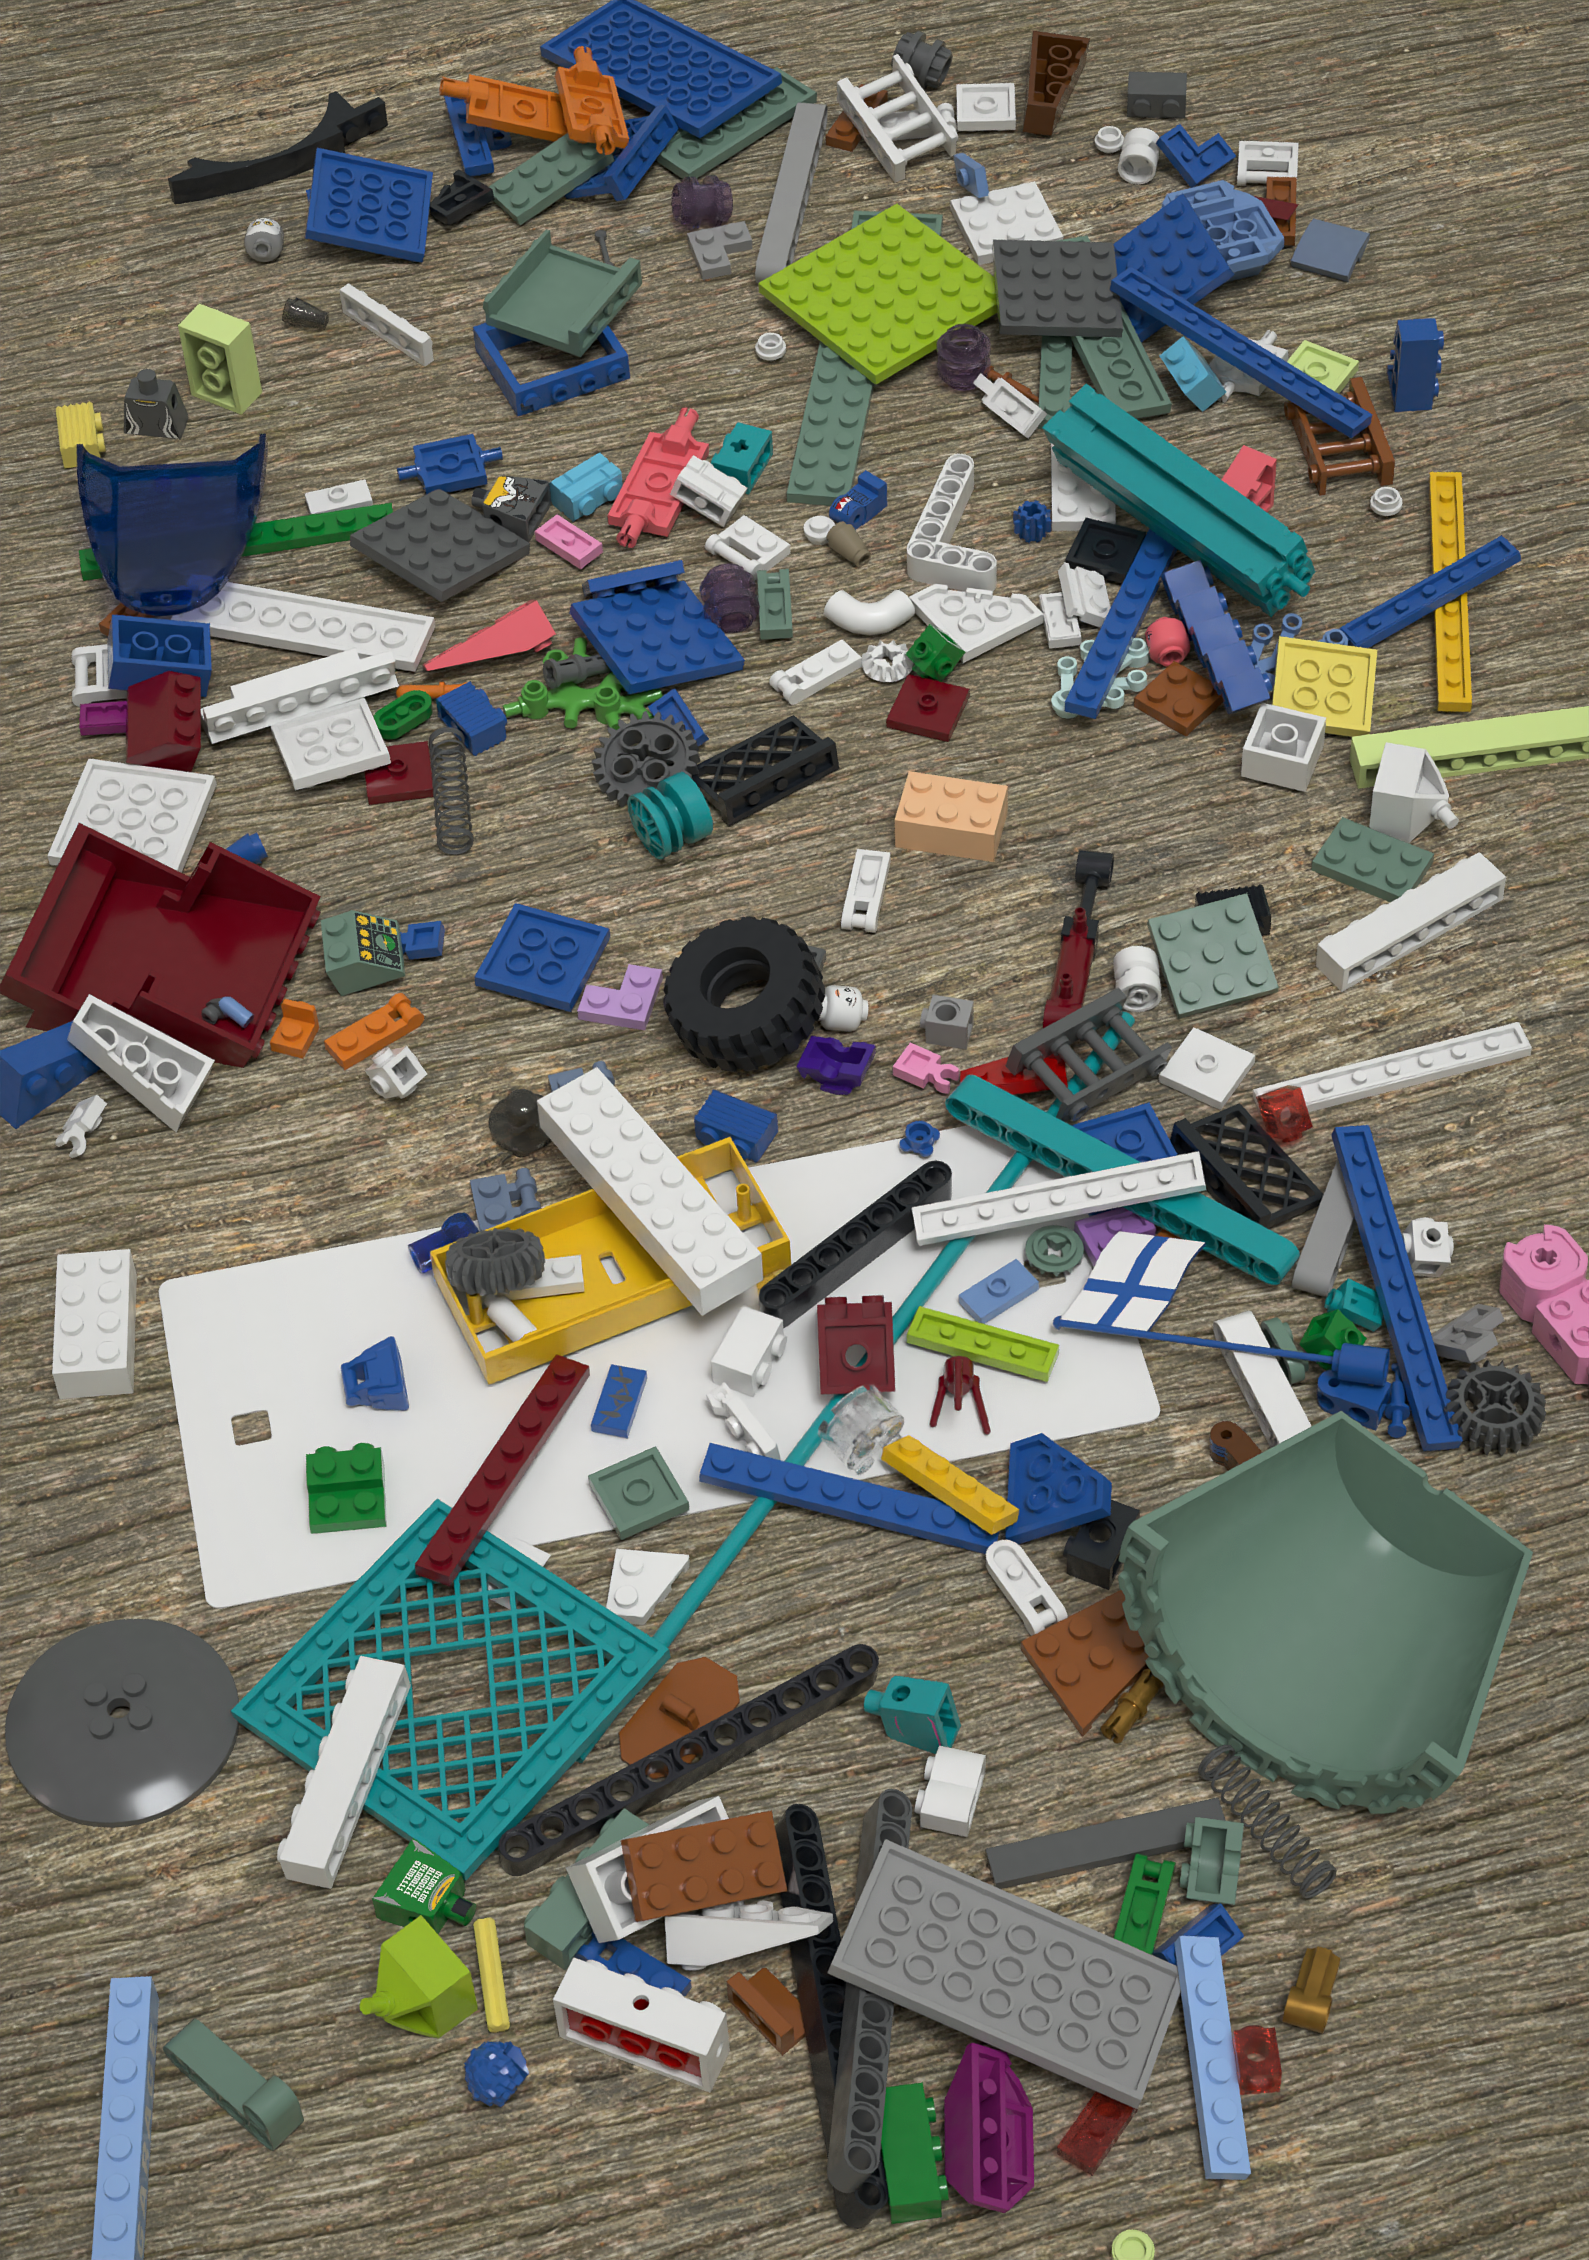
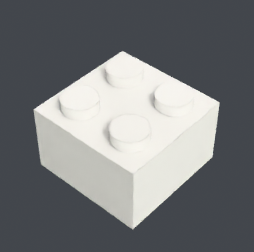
M1261 703L1243 747L1241 776L1306 792L1324 746L1326 718Z

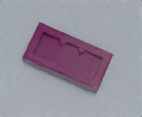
M127 701L80 704L79 729L81 736L126 733Z

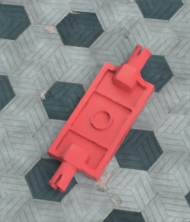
M682 408L674 425H671L662 434L650 432L608 513V524L622 527L617 535V541L620 545L626 547L629 539H631L628 548H633L641 532L668 537L684 505L683 502L670 495L675 481L693 455L701 460H706L709 454V444L696 441L691 434L699 419V415L694 409L690 408L685 417L688 408Z

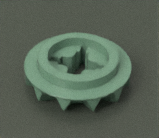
M1059 1225L1039 1228L1030 1235L1025 1247V1255L1029 1260L1030 1267H1037L1041 1275L1045 1272H1052L1056 1277L1060 1272L1067 1271L1071 1273L1076 1265L1081 1264L1084 1252L1083 1242L1079 1235L1073 1230ZM1048 1246L1055 1251L1061 1249V1258L1055 1254L1048 1255Z

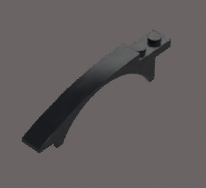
M337 91L328 94L327 110L319 125L307 137L286 150L267 157L247 161L219 162L196 157L188 160L189 169L168 178L172 202L176 205L242 192L314 168L317 148L345 153L344 146L388 126L385 102L380 97H377L353 108Z

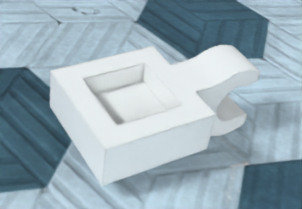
M98 1095L79 1102L63 1126L64 1132L57 1137L55 1145L60 1147L70 1140L73 1144V1150L69 1156L74 1158L81 1155L86 1149L84 1134L85 1132L91 1133L98 1127L102 1121L100 1114L107 1103Z

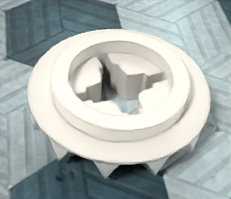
M880 640L877 646L869 645L867 652L862 654V668L870 678L880 682H895L905 678L912 671L914 663L905 655L908 652L906 644L897 645L894 640L890 644H884ZM887 656L890 660H893L892 666L883 657Z

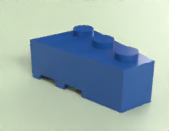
M1435 318L1397 320L1393 338L1395 350L1390 352V360L1394 359V365H1387V375L1395 412L1432 410L1433 397H1438L1439 383L1436 373H1441V356L1438 354V350H1443L1444 348L1443 331H1438Z
M73 1021L0 1050V1116L15 1129L22 1126L101 1069L67 1040Z

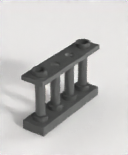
M1118 987L1014 1044L1005 1066L1013 1075L1025 1069L1033 1070L1062 1102L1056 1118L1064 1122L1070 1119L1076 1121L1083 1117L1090 1108L1148 1075L1154 1077L1161 1073L1168 1064L1166 1060L1172 1046L1167 1042L1151 1050L1122 1018L1123 1013L1121 1011L1127 996ZM1104 1025L1106 1027L1111 1026L1139 1058L1125 1065L1099 1036L1096 1030ZM1077 1040L1086 1041L1113 1073L1100 1080L1069 1045ZM1052 1054L1054 1056L1059 1055L1087 1087L1073 1094L1043 1059Z

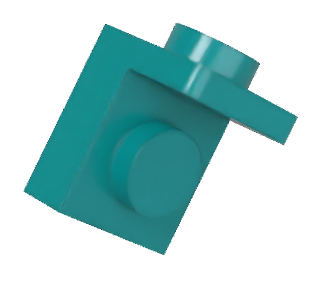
M1348 1278L1337 1289L1333 1288L1328 1293L1324 1303L1327 1312L1339 1309L1347 1319L1373 1332L1382 1325L1383 1312L1377 1291Z

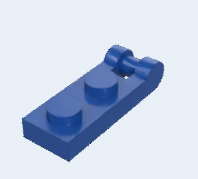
M592 1932V1940L588 1945H582L575 1954L577 1959L585 1962L587 1960L598 1961L605 1965L608 1970L623 1976L627 1973L636 1975L643 1979L646 1984L656 1988H672L680 1992L684 1997L692 1988L690 1979L623 1938L598 1943L594 1932ZM605 1948L614 1953L608 1961L600 1956Z

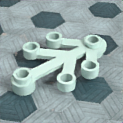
M1133 639L1119 672L1127 666L1141 668L1148 664L1150 656L1147 644L1143 639ZM1086 640L1081 643L1080 654L1084 662L1095 640ZM1066 656L1060 658L1057 662L1058 674L1061 676V690L1052 696L1051 704L1058 716L1069 719L1078 716L1077 714L1064 711L1065 700L1074 684L1073 676L1077 674V661L1073 657ZM1133 670L1128 673L1127 677L1115 678L1102 707L1116 709L1123 706V690L1142 691L1147 686V674L1142 670Z

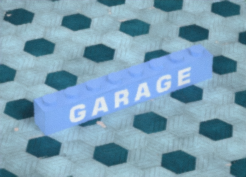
M152 1976L111 1978L91 2260H144L159 1997Z

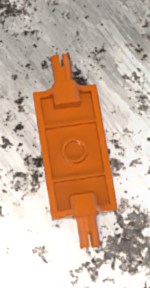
M580 46L575 49L573 55L576 64L571 68L558 67L555 74L569 138L582 144L588 142L595 143L599 154L603 153V148L605 155H610L616 147L625 148L629 142L614 77L602 75L596 61H593L591 49L586 47L585 53L584 46Z
M471 74L468 75L466 82L444 76L441 79L439 87L440 96L444 95L462 99L466 103V123L553 142L568 133L559 93Z

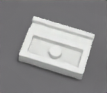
M1064 562L1058 570L1067 616L1072 618L1073 615H1077L1080 621L1101 628L1111 608L1104 576L1095 571H1089L1080 567L1071 569L1069 563Z

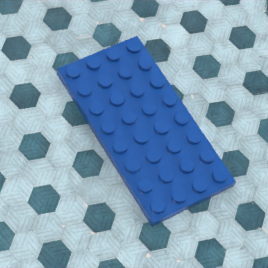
M611 0L540 46L542 57L564 68H571L576 64L573 55L577 47L584 46L585 53L586 47L590 48L593 61H596L602 75L614 77L619 97L652 113L656 106L666 104L677 126L698 138L708 134L782 84L781 73L636 0Z

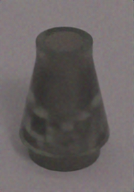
M298 297L287 299L282 314V321L288 323L289 327L325 330L329 320V312L322 311Z

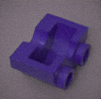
M811 1036L796 1067L804 1079L808 1074L811 1078L821 1083L820 1090L835 1095H848L853 1088L861 1086L876 1054V1045L865 1042H853L851 1047H843L842 1043L835 1038Z

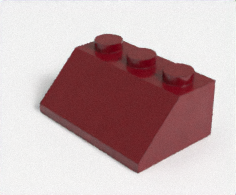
M167 671L128 686L126 763L192 772L201 749V677Z

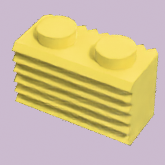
M90 401L87 404L82 402L81 405L76 403L75 405L58 406L56 408L64 468L102 463L100 452H106L103 433L98 434L99 431H104L101 413L94 412L93 403Z

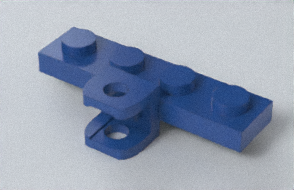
M444 96L446 110L464 173L469 176H480L494 172L490 151L511 146L510 133L466 123V103H464V100ZM497 136L503 137L500 140L494 139Z

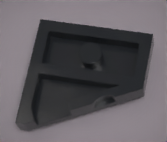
M457 170L453 174L454 182L451 186L444 185L440 190L439 196L435 197L430 203L431 216L448 226L455 224L463 217L480 210L484 205L495 200L493 189L461 170Z

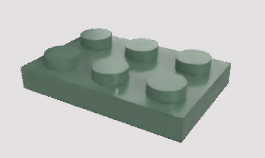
M1342 817L1313 859L1311 870L1392 902L1401 897L1407 890L1418 887L1433 864L1434 853Z

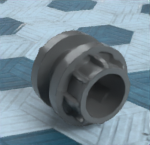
M917 31L915 34L907 32L899 40L893 56L898 54L904 63H908L911 66L914 76L918 78V83L922 89L926 90L928 86L933 88L941 86L952 63L953 55L951 50L947 49L946 43L939 39L933 45L925 43L926 34L921 31Z

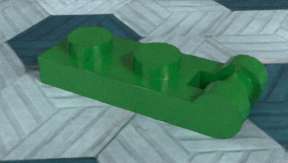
M1136 1853L1114 1939L1148 1954H1154L1170 1886L1174 1877L1176 1862L1163 1860V1863L1150 1861L1147 1855ZM1144 1876L1158 1879V1882L1155 1883L1143 1879Z

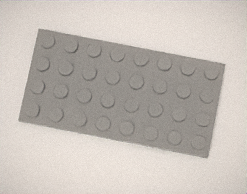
M885 1839L828 1971L830 1975L1135 2109H1138L1181 1992L1178 1967L887 1839Z

